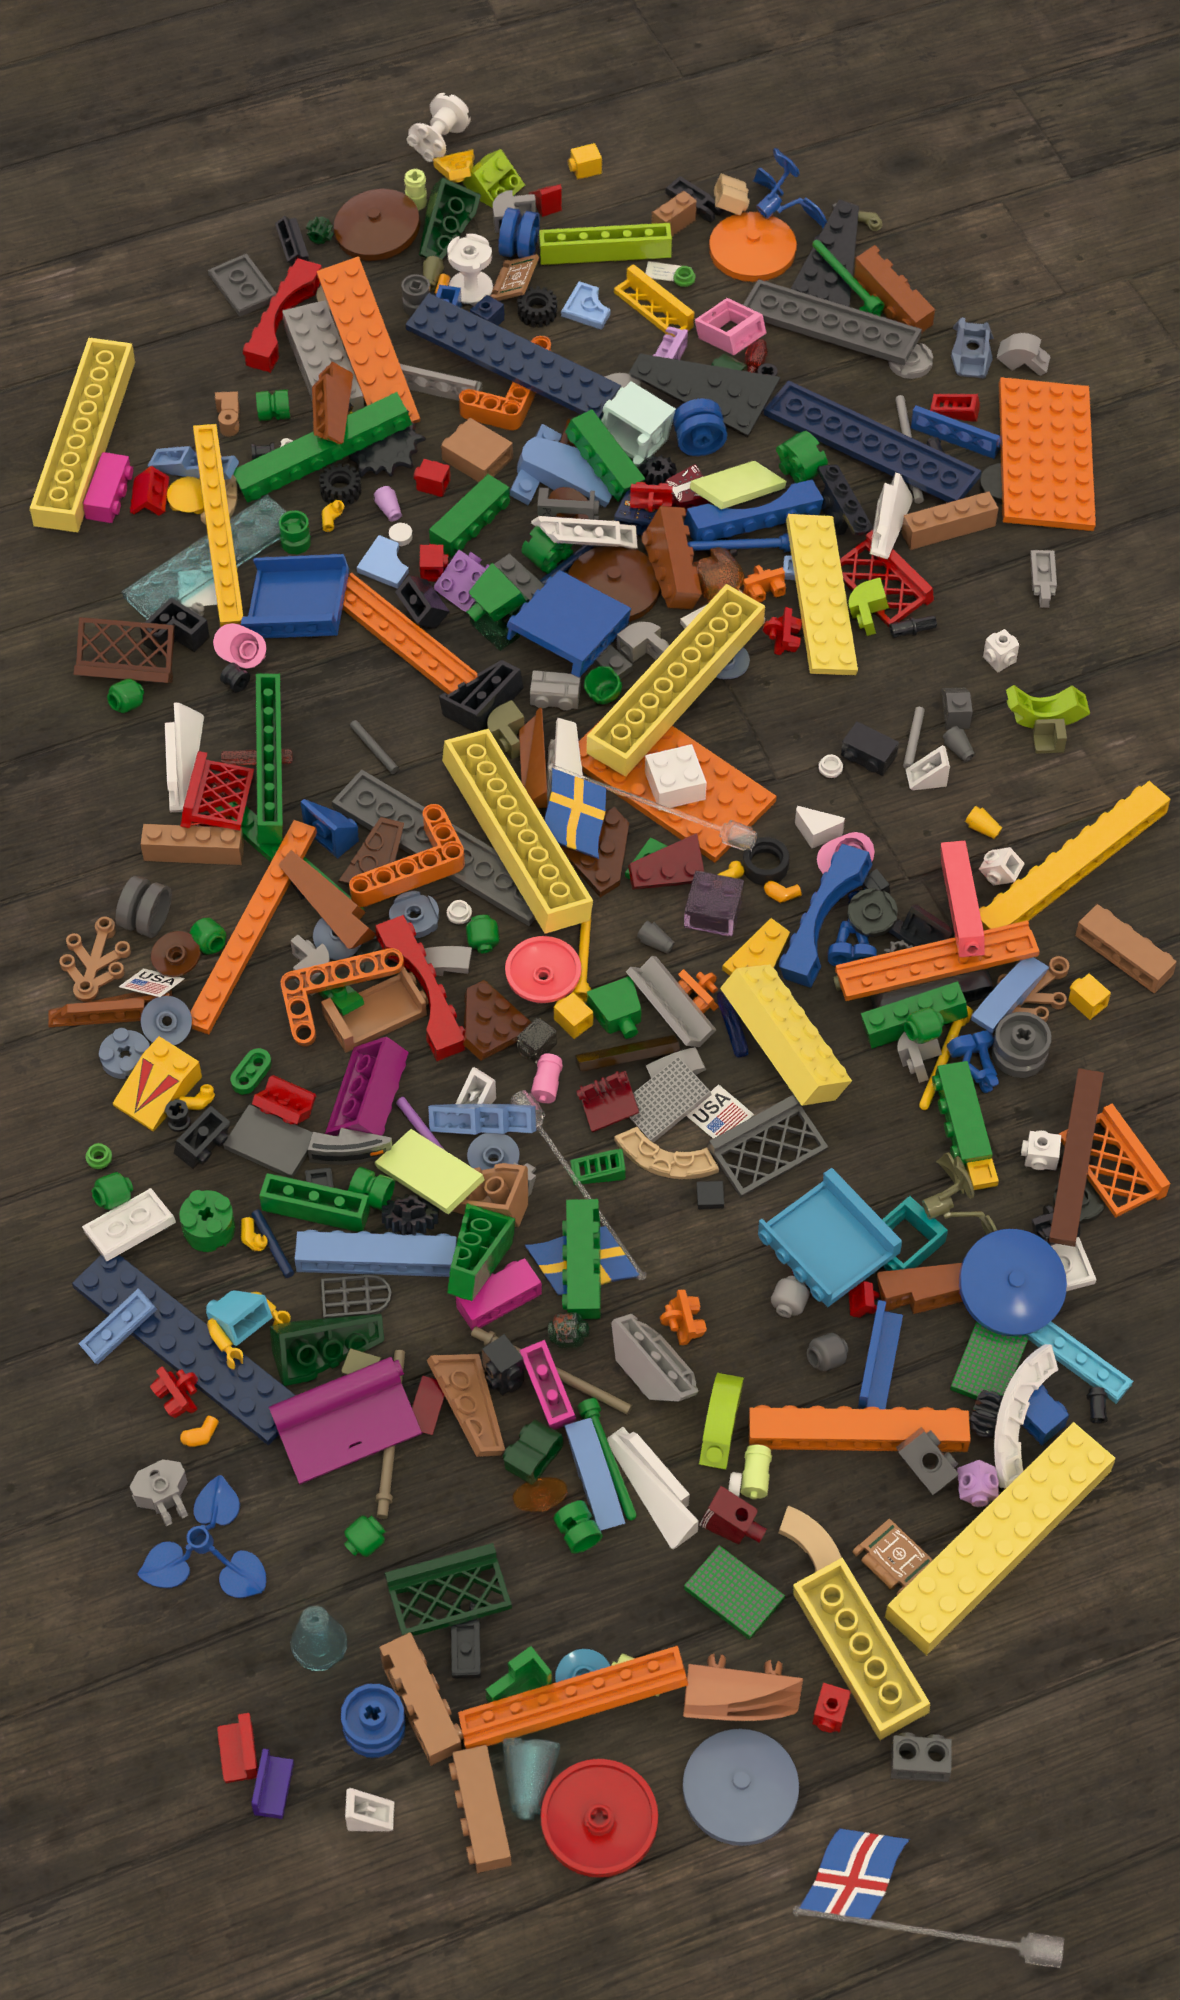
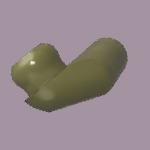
M859 211L858 222L865 223L873 231L881 229L882 220L876 213Z

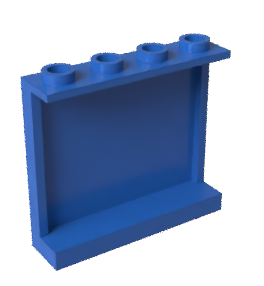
M344 554L254 558L253 561L257 568L249 614L247 617H242L241 626L257 632L263 638L338 635L349 574V566Z
M559 570L553 577L550 576L541 590H536L532 599L522 605L520 612L516 616L513 615L507 623V639L511 640L516 633L528 638L572 662L571 674L580 678L614 641L617 634L626 628L631 608Z

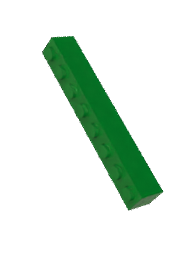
M395 392L347 415L344 442L342 444L320 439L314 435L313 431L237 467L233 475L247 503L265 494L280 489L284 485L301 479L305 475L320 470L326 465L341 460L347 455L362 450L368 445L383 440L387 436L404 430L406 427L411 426L412 422L401 398Z
M256 674L257 844L282 843L280 674Z

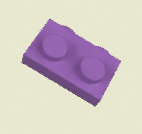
M458 550L434 585V589L466 612L475 604L469 591L489 567V564L484 567L480 564L482 559L474 553L470 552L467 555Z

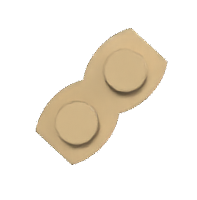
M721 173L714 187L715 206L741 215L742 211L747 210L750 201L747 198L748 189L746 188V182Z

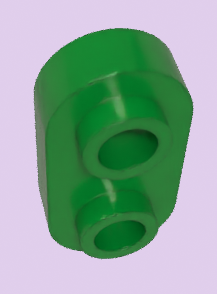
M256 1048L249 1051L233 1071L230 1080L232 1088L236 1093L245 1095L253 1092L268 1073L272 1063L270 1054L266 1050ZM256 1063H262L261 1066H255ZM242 1082H248L246 1085H241Z

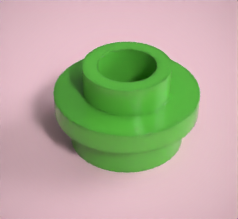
M681 266L674 273V282L682 287L690 286L695 282V273L690 267Z
M100 1143L92 1145L86 1152V1161L94 1169L105 1168L112 1160L111 1150ZM97 1156H103L101 1159H95Z

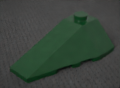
M381 1314L303 1320L270 1326L272 1353L283 1386L311 1381L317 1378V1375L321 1372L339 1366L340 1362L347 1358L350 1349L365 1352L384 1341Z

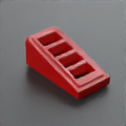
M934 394L930 411L949 418L977 422L980 402L978 394Z

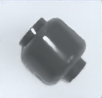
M827 1333L816 1337L810 1342L807 1349L808 1361L814 1368L820 1371L832 1370L846 1362L848 1345L844 1339L835 1333Z

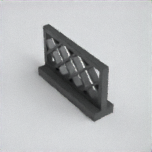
M793 1094L709 1141L707 1148L741 1198L828 1149V1145ZM798 1114L804 1123L802 1130L789 1127V1119ZM771 1128L782 1130L781 1142L767 1139V1131ZM786 1132L801 1135L798 1146L784 1143ZM804 1136L815 1139L819 1147L813 1150L802 1148ZM750 1140L761 1142L759 1154L744 1150L746 1142ZM764 1144L779 1147L777 1158L762 1155ZM782 1148L796 1151V1159L792 1162L780 1160ZM728 1152L740 1155L737 1166L726 1163L722 1156ZM743 1156L758 1159L755 1170L740 1167ZM760 1161L774 1163V1172L770 1174L758 1172ZM739 1172L754 1176L752 1184L743 1188L737 1180Z

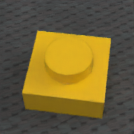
M992 1159L968 1162L966 1164V1170L971 1178L974 1190L998 1186L999 1180Z

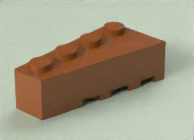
M875 245L856 257L854 278L871 296L879 297L884 302L885 306L881 312L888 319L920 328L922 332L933 325L935 309L916 289L914 291L910 289L908 280L903 275L898 276L891 268L893 264L888 258L885 260L881 258L878 254L880 250Z
M660 506L648 528L643 533L642 542L647 550L649 561L654 569L655 577L658 580L667 607L693 609L702 592L697 567L692 566L693 547H688L686 536H689L690 532L689 527L684 525L683 517L686 516L685 508Z

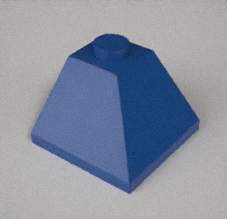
M306 799L301 801L303 823L316 827L317 834L314 839L336 858H339L359 842L358 826L352 819H347L337 811Z

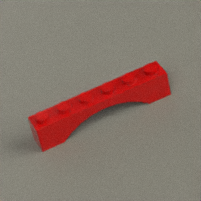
M297 258L294 265L289 267L286 279L279 285L278 293L271 298L267 312H263L260 324L252 332V338L249 343L244 345L243 355L245 356L246 366L271 373L279 359L276 334L283 319V310L291 309L302 301L315 296L317 289L321 285L317 271L322 269V265Z
M404 915L376 925V938L382 950L395 948L402 953L405 969L413 973L425 991L430 1007L426 1041L436 1061H439L465 1050L463 1045L465 1030L462 1025L458 1026L455 1020L457 1019L455 1009L452 1005H448L445 1000L447 995L443 985H438L435 980L436 972L432 963L427 964L425 949L422 943H417L414 937L416 932L411 922L407 923ZM397 956L388 957V959L399 964L400 960Z

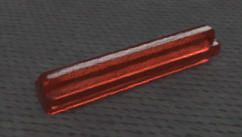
M281 749V763H292V750ZM256 750L223 751L221 753V762L231 765L256 764Z

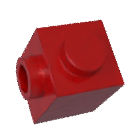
M423 459L421 466L417 467L414 472L417 491L443 497L450 483V466L437 461Z
M420 545V578L426 579L428 582L438 581L444 572V568H447L449 565L448 554H444L443 545Z
M823 1683L814 1713L813 1724L825 1732H840L851 1691Z

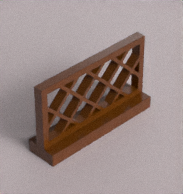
M79 617L76 665H74V675L117 679L129 678L140 681L173 682L172 659L175 625ZM85 623H94L100 632L90 639L84 633ZM99 624H108V625H106L104 628H102ZM112 625H117L123 632L115 641L105 632ZM123 626L131 627L126 631V629ZM135 627H141L147 634L138 644L129 634ZM146 628H155V629L152 630L151 632H149ZM159 629H167L168 640L160 645L152 635ZM101 634L111 643L102 652L93 643ZM125 636L134 645L126 654L116 645ZM148 638L158 647L150 656L140 647ZM91 645L98 656L92 661H84L83 650ZM112 647L122 656L116 663H110L104 656ZM136 649L145 658L139 665H133L127 658ZM159 651L166 657V668L157 667L151 660ZM100 658H102V660H103L104 662H96V661L99 660ZM123 660H125L128 664H120V663H121ZM147 662H149V664H150L151 666H143V665L146 664Z

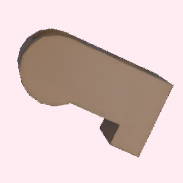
M215 392L217 412H221L218 416L220 432L225 436H234L240 429L238 392Z

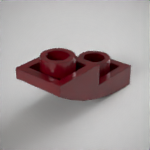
M422 1376L412 1410L421 1432L433 1435L445 1395L437 1380Z

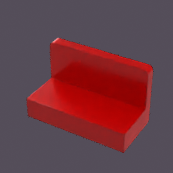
M153 466L137 475L133 483L130 513L136 514L145 507L158 516L163 514L166 507L169 476Z
M250 1713L238 1715L239 1723L223 1725L217 1728L225 1783L257 1778L258 1767Z

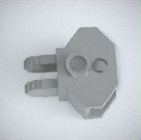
M162 1459L137 1472L130 1485L132 1497L137 1507L155 1510L157 1514H160L166 1526L172 1524V1518L166 1509L176 1506L179 1516L182 1518L188 1516L181 1500V1494L187 1484V1478L180 1462ZM154 1471H157V1472H158V1473H156V1474L150 1476L152 1472H154Z

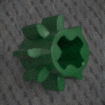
M316 216L314 220H309L306 226L309 239L316 244H325L326 240L330 241L334 234L331 231L333 225L325 217Z

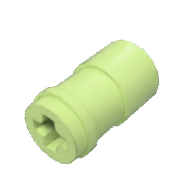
M419 169L409 170L404 178L406 185L405 195L414 201L418 210H422L427 205L426 178Z
M750 1445L745 1452L744 1458L746 1460L740 1492L751 1499L764 1498L768 1493L769 1465L772 1459L771 1450L763 1445Z

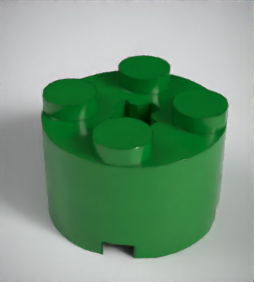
M807 431L800 432L776 447L781 461L779 463L781 472L784 475L789 474L795 483L813 479L819 475L817 472L819 466L828 465L824 450L821 452L818 450L816 445L819 442L811 433Z
M538 526L531 531V540L529 543L525 540L521 550L526 558L547 574L557 567L558 562L566 560L573 553L571 549L572 544L554 543Z
M195 1190L182 1204L179 1214L181 1227L185 1239L192 1248L202 1252H212L222 1245H227L232 1240L235 1233V1221L232 1206L227 1197L215 1191Z

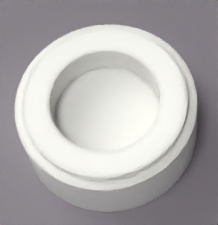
M397 523L390 528L389 538L399 543V546H405L413 538L412 529L405 523Z
M732 1472L729 1491L739 1497L742 1473Z

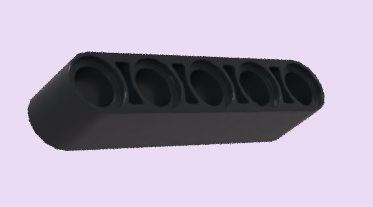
M986 968L871 995L870 1000L873 1008L876 1009L958 981L966 1003L986 998L995 986Z

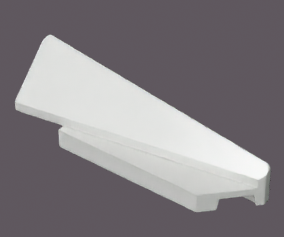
M895 473L891 485L884 484L877 502L870 554L888 559L903 525L904 515L908 513L913 501V496L899 473Z
M538 516L531 521L533 525L540 527L554 543L622 546L637 549L635 525H621L619 521Z
M174 703L175 722L165 723L167 787L169 790L170 813L183 812L197 752L200 748L204 716L201 713L181 703Z
M560 718L556 721L555 739L550 740L548 747L547 807L552 791L553 768L583 779L576 723Z
M624 1427L609 1436L607 1440L612 1453L670 1548H677L698 1532V1520L686 1508L689 1505L690 1494L641 1437L635 1432L629 1434Z

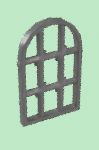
M377 1275L321 1279V1301L323 1303L324 1319L378 1314L385 1310L391 1302L392 1293L389 1284L385 1279ZM369 1280H377L384 1285L369 1286ZM346 1281H365V1285L362 1287L346 1288ZM342 1282L340 1289H324V1283ZM372 1290H388V1298L370 1299V1292ZM365 1291L366 1298L363 1300L347 1301V1294L349 1292ZM343 1293V1300L341 1302L325 1303V1294ZM385 1302L380 1308L371 1310L370 1305H373V1303ZM366 1304L367 1311L348 1312L350 1305ZM326 1307H344V1313L326 1314Z

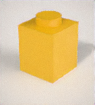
M595 143L571 149V159H568L570 171H574L577 179L602 174V157Z
M1088 974L1083 979L1078 978L1072 983L1068 1001L1091 1020L1108 1006L1111 992L1091 974Z
M571 993L569 996L556 1002L554 1006V1020L575 1039L593 1025V1011L574 993Z

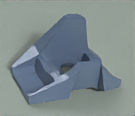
M961 317L953 326V329L957 331L951 358L956 374L963 377L986 378L993 359L989 339H994L989 323H966L965 318ZM973 342L978 344L979 348L970 350L966 345Z

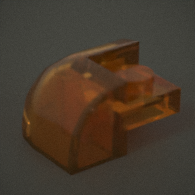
M725 548L710 549V557L692 563V566L697 567L701 592L709 602L726 584L738 591L744 584L743 579H745L741 565L732 553Z

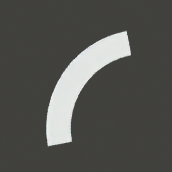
M1044 1344L1025 1359L1013 1375L1001 1401L994 1441L995 1466L1000 1488H1007L1023 1472L1021 1442H1018L1020 1425L1024 1423L1030 1404L1028 1400L1033 1391L1038 1390L1049 1376L1058 1371L1051 1344Z

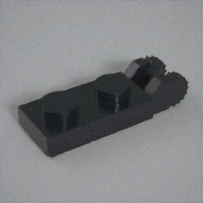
M681 176L665 188V194L671 198L685 191L696 199V213L700 214L702 219L707 222L715 220L714 213L720 215L724 212V209L715 206V199L711 195Z
M471 1601L469 1611L474 1609L476 1603ZM477 1618L452 1625V1679L481 1678L480 1621Z

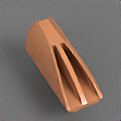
M714 1654L708 1657V1666L688 1664L687 1681L689 1685L686 1686L683 1717L758 1721L795 1714L799 1709L803 1678L782 1676L783 1666L779 1661L775 1671H773L771 1660H768L764 1665L765 1673L726 1669V1658L721 1655L718 1664L715 1663Z

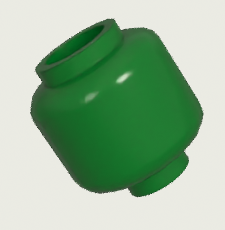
M127 678L110 687L107 700L113 710L127 713L142 705L144 690L139 683Z
M489 915L474 916L466 925L468 946L478 950V953L492 952V948L500 942L498 924Z
M209 917L195 922L189 933L200 946L201 952L207 955L217 953L223 949L227 938L224 928Z
M924 1007L907 1016L904 1030L911 1041L924 1044L941 1036L944 1020L939 1012L930 1007Z
M114 1172L96 1180L94 1188H92V1197L97 1206L103 1207L106 1210H112L130 1200L133 1186L128 1177Z
M361 1515L345 1529L344 1534L348 1541L344 1545L354 1556L360 1553L364 1557H369L384 1544L385 1537L383 1534L386 1531L372 1515L369 1518Z

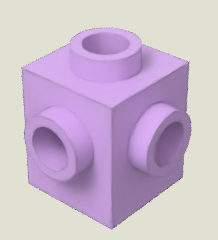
M977 1460L957 1468L959 1474L958 1491L961 1500L969 1502L975 1507H983L999 1496V1481L996 1467Z

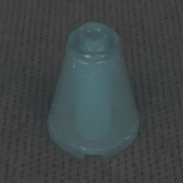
M311 1606L303 1611L292 1633L291 1651L304 1668L313 1671L327 1670L344 1657L347 1649V1636L342 1625L324 1608Z
M522 1738L503 1739V1753L511 1812L517 1813V1819L534 1820V1815H540L543 1799L549 1788L560 1753V1744L538 1739H531V1741L522 1740Z

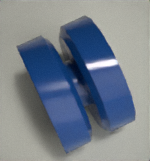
M506 209L499 235V254L501 256L513 257L516 251L519 259L534 255L539 236V213L526 211L522 216L519 209Z
M701 398L688 401L676 409L673 425L677 433L678 446L682 452L691 456H705L716 452L724 445L727 440V430L718 403L710 399Z
M381 1684L363 1685L353 1690L346 1697L341 1708L343 1734L347 1744L356 1753L367 1758H380L392 1753L401 1744L406 1727L404 1707L400 1697L391 1688Z

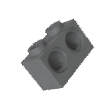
M912 1733L894 1735L891 1744V1779L949 1782L951 1775L952 1739H944L942 1735H929L927 1738L916 1737ZM901 1751H909L913 1754L914 1758L906 1760L899 1753ZM938 1753L942 1756L943 1760L939 1762L933 1761L929 1758L928 1754Z

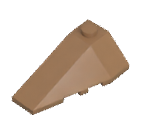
M501 1163L495 1164V1167L491 1169L481 1170L480 1167L473 1168L483 1174L484 1181L453 1212L464 1215L466 1204L468 1203L515 1218V1227H519L528 1206L527 1166Z

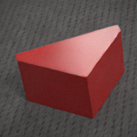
M560 184L529 192V195H535L536 208L542 217L562 211V188Z

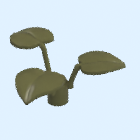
M949 1152L944 1153L936 1163L950 1176L954 1185L941 1193L922 1200L927 1217L929 1219L943 1215L945 1219L950 1217H979L986 1235L998 1231L990 1216H985L982 1211L950 1212V1209L954 1208L950 1196L958 1191L962 1195L965 1190L968 1198L971 1199L974 1197V1188L961 1158L956 1156L953 1159Z

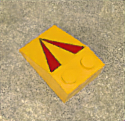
M159 1036L142 1054L114 1100L113 1106L154 1132L167 1117L165 1107L168 1102L179 1099L180 1096L185 1097L202 1078L199 1061Z

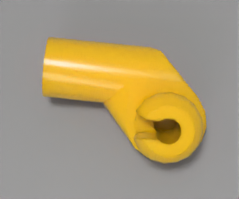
M335 500L322 510V526L324 531L331 532L334 530V520L344 510L342 501Z

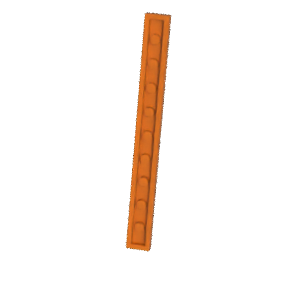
M293 820L190 1011L192 1029L210 1034L291 883L290 878L280 868V862L290 850L303 859L317 834L316 827Z

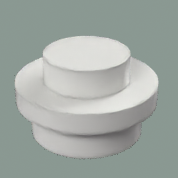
M826 755L819 762V772L827 778H835L842 773L843 764L839 757L835 755Z
M462 900L452 902L447 909V917L454 924H464L472 916L471 907Z

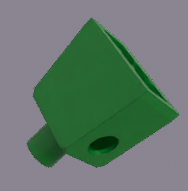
M492 563L470 589L469 594L475 601V604L466 612L475 622L485 613L495 622L525 603L526 599Z
M630 976L587 991V1006L593 1011V1015L607 1033L612 1034L621 1030L625 1039H630L637 1035L638 1030L635 1025L641 1022V1006L634 982Z

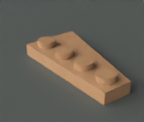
M431 1355L427 1362L476 1457L501 1456L505 1451L480 1355Z

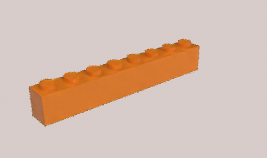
M759 1405L749 1409V1446L763 1445L776 1450L897 1451L896 1447L921 1427L926 1433L931 1430L941 1442L938 1448L942 1452H968L970 1444L969 1411H962L959 1408L934 1410L933 1408L924 1407L919 1410H907L904 1407H895L887 1410L877 1407L852 1409L848 1406H841L837 1409H825L822 1406L797 1408L796 1406L789 1405L782 1408H770L766 1405Z

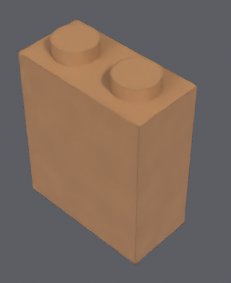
M469 418L464 424H460L457 430L450 437H447L441 445L442 460L478 482L487 474L494 477L513 459V443L472 418Z

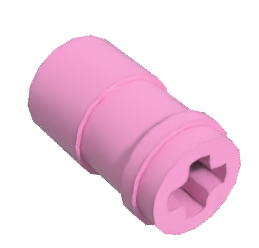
M543 1054L537 1063L538 1068L533 1080L531 1097L537 1102L546 1104L556 1100L559 1086L558 1080L563 1065L562 1059L557 1055Z

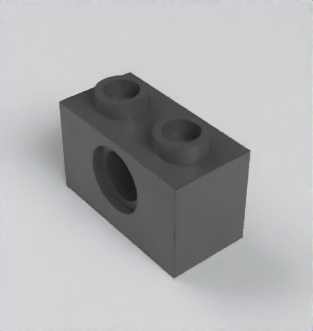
M921 1427L899 1444L896 1449L932 1495H934L959 1475L954 1468L958 1463L949 1452L942 1453L938 1448L941 1442L931 1430L926 1433ZM934 1453L937 1459L934 1464L925 1465L922 1463L924 1455Z

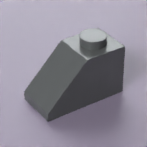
M965 687L941 688L946 729H951L954 726H958L960 729H970L973 712L970 692Z

